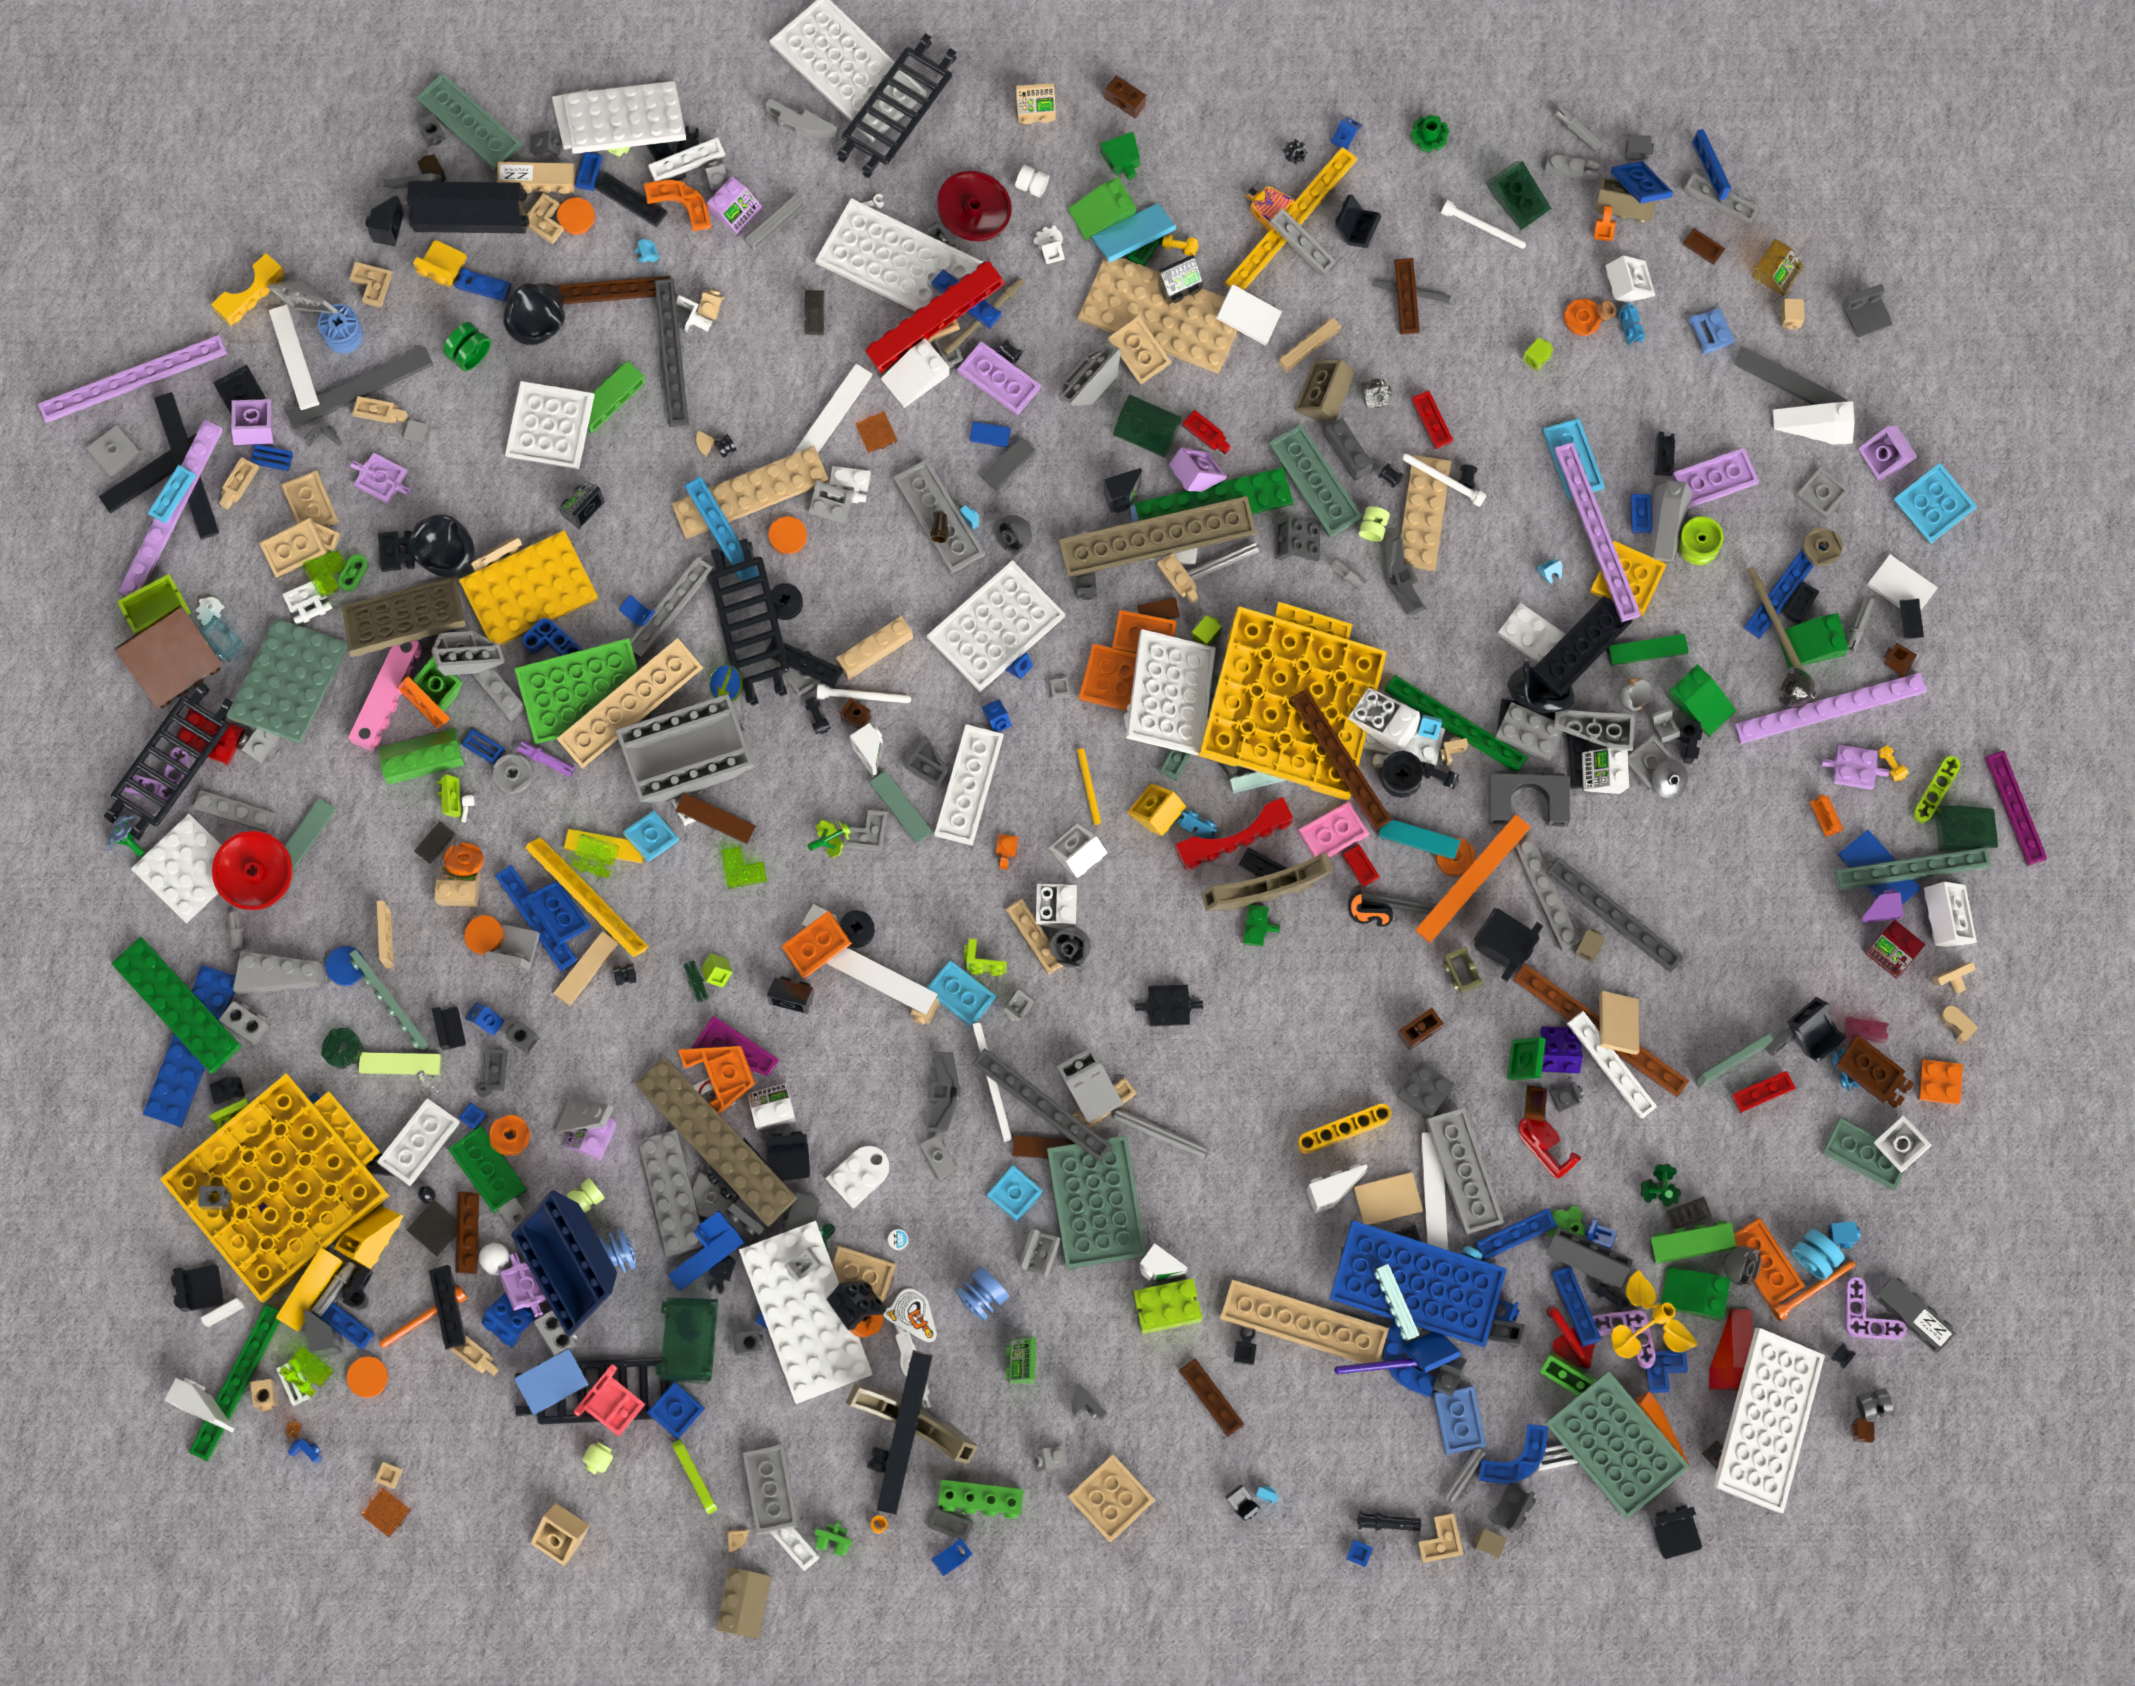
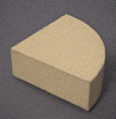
M698 431L696 436L697 447L700 453L707 457L716 440Z
M749 1530L727 1531L729 1553L739 1550L746 1543Z

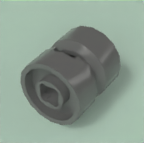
M1885 1388L1873 1391L1872 1395L1865 1393L1856 1396L1859 1414L1866 1421L1876 1419L1877 1415L1884 1417L1893 1414L1892 1401Z

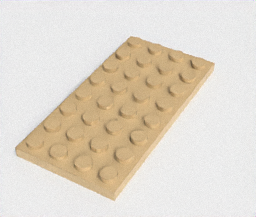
M1104 257L1078 316V320L1114 334L1139 316L1166 354L1219 374L1238 331L1216 319L1225 297L1201 289L1195 295L1185 296L1178 303L1172 302L1168 304L1158 287V271L1121 257L1109 263L1106 257Z

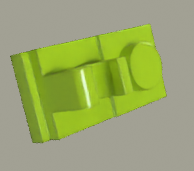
M446 774L441 780L437 781V785L442 786V791L437 792V795L441 796L442 814L459 817L461 816L459 778Z
M245 1098L210 1114L209 1117L219 1130L224 1125L223 1123L230 1121L248 1106L250 1102Z

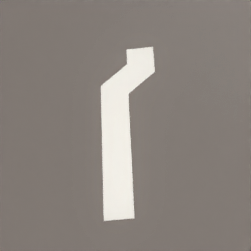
M813 904L802 925L807 927L827 911ZM845 948L826 963L925 1015L938 995L849 948Z

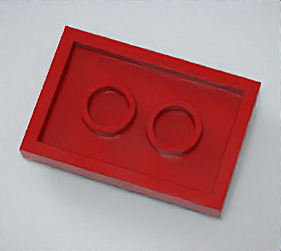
M189 709L185 717L187 721L212 737L219 728V726L192 709ZM228 723V730L208 756L209 759L229 766L239 745L238 742L245 732L244 729ZM182 726L176 736L199 752H202L208 744Z

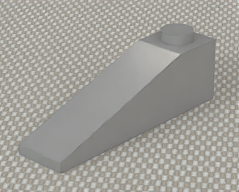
M303 279L269 284L267 287L294 310L331 314L338 312L337 309L310 287L311 284Z
M1666 481L1654 489L1651 500L1654 560L1671 562L1674 560L1692 496L1687 482Z
M1573 710L1555 712V729L1610 749L1633 751L1635 715Z

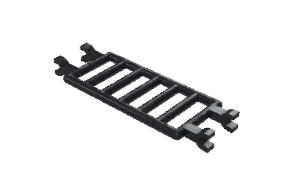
M926 33L915 49L910 47L904 49L842 134V139L846 143L837 152L839 156L837 159L845 163L854 147L871 156V159L862 168V171H864L862 175L868 179L879 162L884 165L890 163L952 78V73L947 69L957 59L955 56L956 51L950 48L941 63H935L922 55L932 44L930 41L931 36ZM911 56L943 77L936 84L903 63ZM898 70L933 90L928 98L923 97L895 80L893 77ZM887 85H891L922 104L917 113L884 94L883 91ZM877 99H880L912 120L905 127L872 106ZM869 113L900 132L901 135L896 141H893L862 122V119ZM856 128H859L889 146L890 150L884 156L854 138L851 134Z
M743 539L739 541L745 559L743 562L726 567L723 551H720L719 548L711 550L716 571L711 572L709 577L730 666L737 670L740 676V688L744 687L746 702L753 706L759 704L753 683L773 677L775 693H779V696L788 694L782 674L789 671V665L764 560L761 556L754 558L752 542H748V539ZM757 565L759 576L720 588L718 578ZM761 583L763 594L724 606L722 596ZM764 601L766 602L768 612L732 624L728 623L726 614ZM770 619L772 630L733 643L731 632ZM774 638L775 649L737 661L735 650ZM775 656L779 657L780 667L741 679L739 668Z
M202 682L198 684L190 699L182 696L111 793V798L116 802L103 817L114 824V821L118 819L124 807L141 817L139 822L129 832L137 840L141 839L149 824L158 826L229 728V724L224 720L233 702L225 698L216 715L206 710L199 703L209 693L210 689ZM185 705L219 726L213 737L178 715ZM173 721L208 743L202 752H199L167 731ZM162 737L196 758L190 769L155 747ZM150 753L185 775L178 785L144 763ZM138 769L173 791L167 801L132 779ZM127 785L162 807L155 817L120 795Z

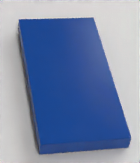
M1866 830L1838 854L1849 868L1897 861L1869 830ZM1914 879L1866 886L1876 898L1884 894L1886 890L1896 889V893H1901L1902 905L1921 890V887Z

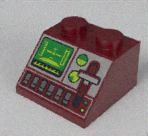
M1894 919L1865 954L1897 979L1926 944Z

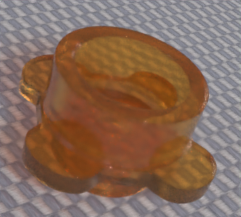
M297 1419L288 1422L285 1433L288 1434L287 1439L297 1438L301 1428V1423L296 1422Z

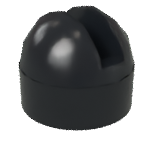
M423 1186L418 1190V1197L424 1204L431 1203L435 1199L436 1193L431 1187Z

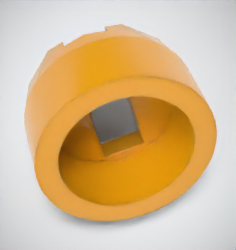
M875 1516L870 1523L872 1531L875 1533L884 1532L887 1528V1520L883 1516ZM875 1521L882 1528L881 1530L874 1524Z

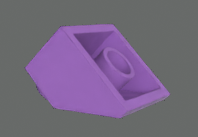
M1896 889L1886 890L1884 894L1879 895L1862 917L1863 924L1904 919L1901 893H1896Z

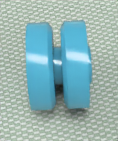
M1810 1229L1803 1237L1804 1243L1798 1242L1791 1252L1804 1269L1816 1278L1826 1280L1832 1273L1831 1267H1838L1845 1258L1841 1250L1828 1237L1815 1229Z

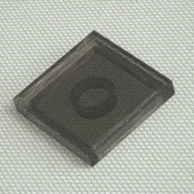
M433 1200L409 1226L407 1231L438 1257L456 1237L457 1219Z

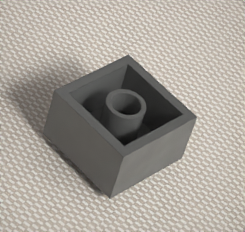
M1421 1061L1399 1092L1397 1098L1428 1119L1434 1116L1453 1089L1455 1083Z

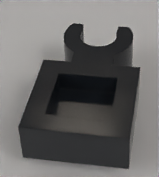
M689 126L685 127L686 140L679 141L676 154L699 145V140H695L699 137L698 128L691 134L689 133Z
M724 1258L712 1267L710 1276L715 1277V1279L709 1283V1291L713 1290L714 1285H719V1294H723L725 1290L723 1282L724 1280L730 1282L736 1261Z
M1241 1328L1240 1337L1242 1342L1236 1341L1234 1363L1254 1365L1257 1344H1253L1251 1341L1256 1335L1255 1329H1252L1251 1336H1245L1244 1328Z

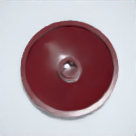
M963 171L949 177L941 186L936 201L937 212L943 225L954 235L969 241L979 242L995 238L1006 228L1012 213L1011 199L1004 186L992 176L978 171Z

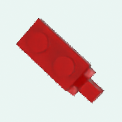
M1196 410L1182 423L1186 430L1214 451L1218 449L1225 455L1231 450V445L1225 441L1226 436H1224V432Z

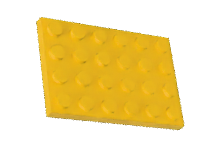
M565 530L459 579L487 638L491 642L498 643L500 646L524 635L540 619L556 620L599 599Z

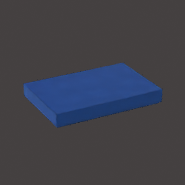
M1644 161L1611 167L1610 173L1640 204L1672 198L1673 191Z
M558 880L530 893L524 898L557 946L591 928L590 923Z

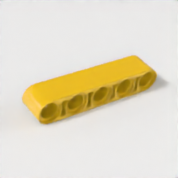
M1378 1104L1306 1132L1298 1140V1149L1303 1154H1310L1382 1126L1389 1121L1391 1109L1386 1104ZM1383 1110L1386 1112L1387 1117L1381 1119L1376 1115V1112ZM1361 1117L1366 1118L1368 1125L1361 1126L1358 1123V1119ZM1347 1125L1350 1131L1342 1133L1339 1130V1126ZM1328 1132L1331 1135V1139L1323 1140L1320 1134ZM1309 1139L1312 1142V1146L1310 1148L1304 1147L1302 1140Z

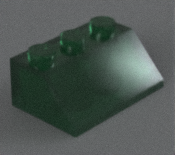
M1129 394L1120 412L1113 435L1165 458L1181 426L1182 417Z

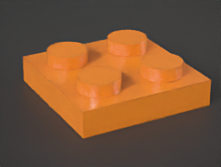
M1923 1059L1920 1071L1919 1100L1959 1105L1961 1102L1963 1064Z

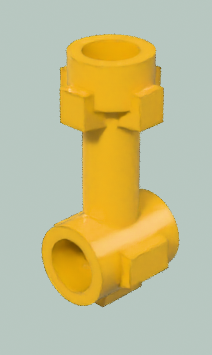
M1164 235L1162 247L1168 250L1171 247L1184 249L1185 255L1195 256L1199 244L1195 238H1187V241L1184 242L1173 239V235Z
M1886 745L1878 750L1880 759L1885 758L1892 769L1889 771L1892 780L1896 782L1906 778L1909 772L1904 764L1898 765L1892 756V753H1894L1892 747L1890 748Z

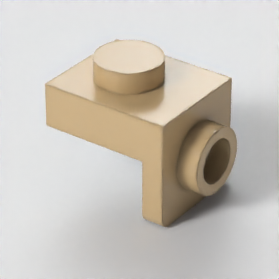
M715 289L703 292L697 314L716 320L721 302L725 299V296L720 295L721 292Z
M1455 737L1450 739L1449 742L1443 743L1442 749L1439 752L1441 761H1445L1446 766L1451 764L1450 754L1467 750V738Z

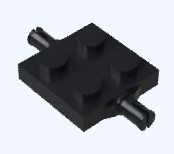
M1188 985L1148 986L1149 997L1147 1003H1135V1012L1147 1011L1150 1018V1027L1190 1025L1191 1009H1203V1005H1196L1203 1004V1000L1191 1001Z

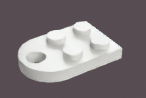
M861 1147L826 1178V1181L854 1209L886 1179L889 1173L888 1158L877 1147ZM880 1155L882 1162L879 1165L872 1164V1156Z

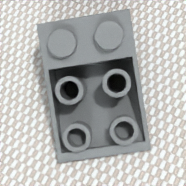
M1092 1047L1056 1066L1059 1076L1087 1123L1123 1104Z

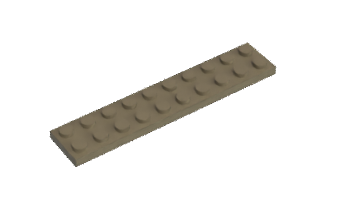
M1246 496L1059 539L1067 577L1070 578L1172 553L1175 554L1256 535L1248 497Z
M663 1057L635 1084L768 1227L798 1199L666 1057Z

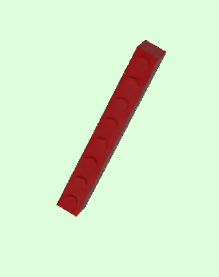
M990 261L983 262L977 266L974 272L964 275L956 285L949 286L945 293L931 299L927 306L917 309L909 319L902 320L898 327L884 333L880 340L870 343L865 352L878 370L883 373L898 362L915 345L925 338L928 340L1002 287L1005 282Z

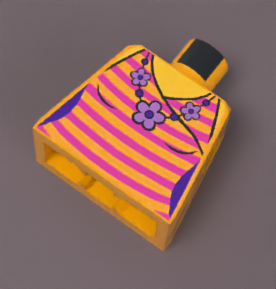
M1266 186L1261 193L1255 188H1251L1246 196L1253 201L1250 209L1251 214L1268 231L1272 228L1268 222L1282 208L1287 211L1294 203L1293 198L1270 186Z

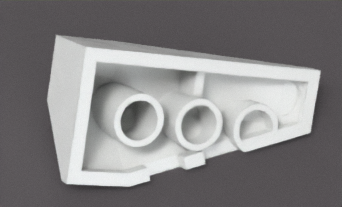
M1853 401L1774 409L1773 426L1775 430L1805 436L1809 439L1824 441L1832 445L1852 444L1854 432Z

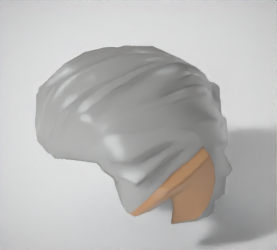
M1643 678L1628 679L1620 688V702L1624 707L1632 711L1641 710L1650 699L1651 684Z

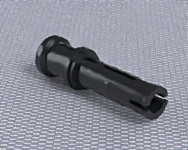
M1359 1511L1357 1528L1359 1530L1362 1528H1372L1375 1531H1379L1382 1528L1420 1532L1421 1518L1384 1516L1380 1512L1368 1514Z

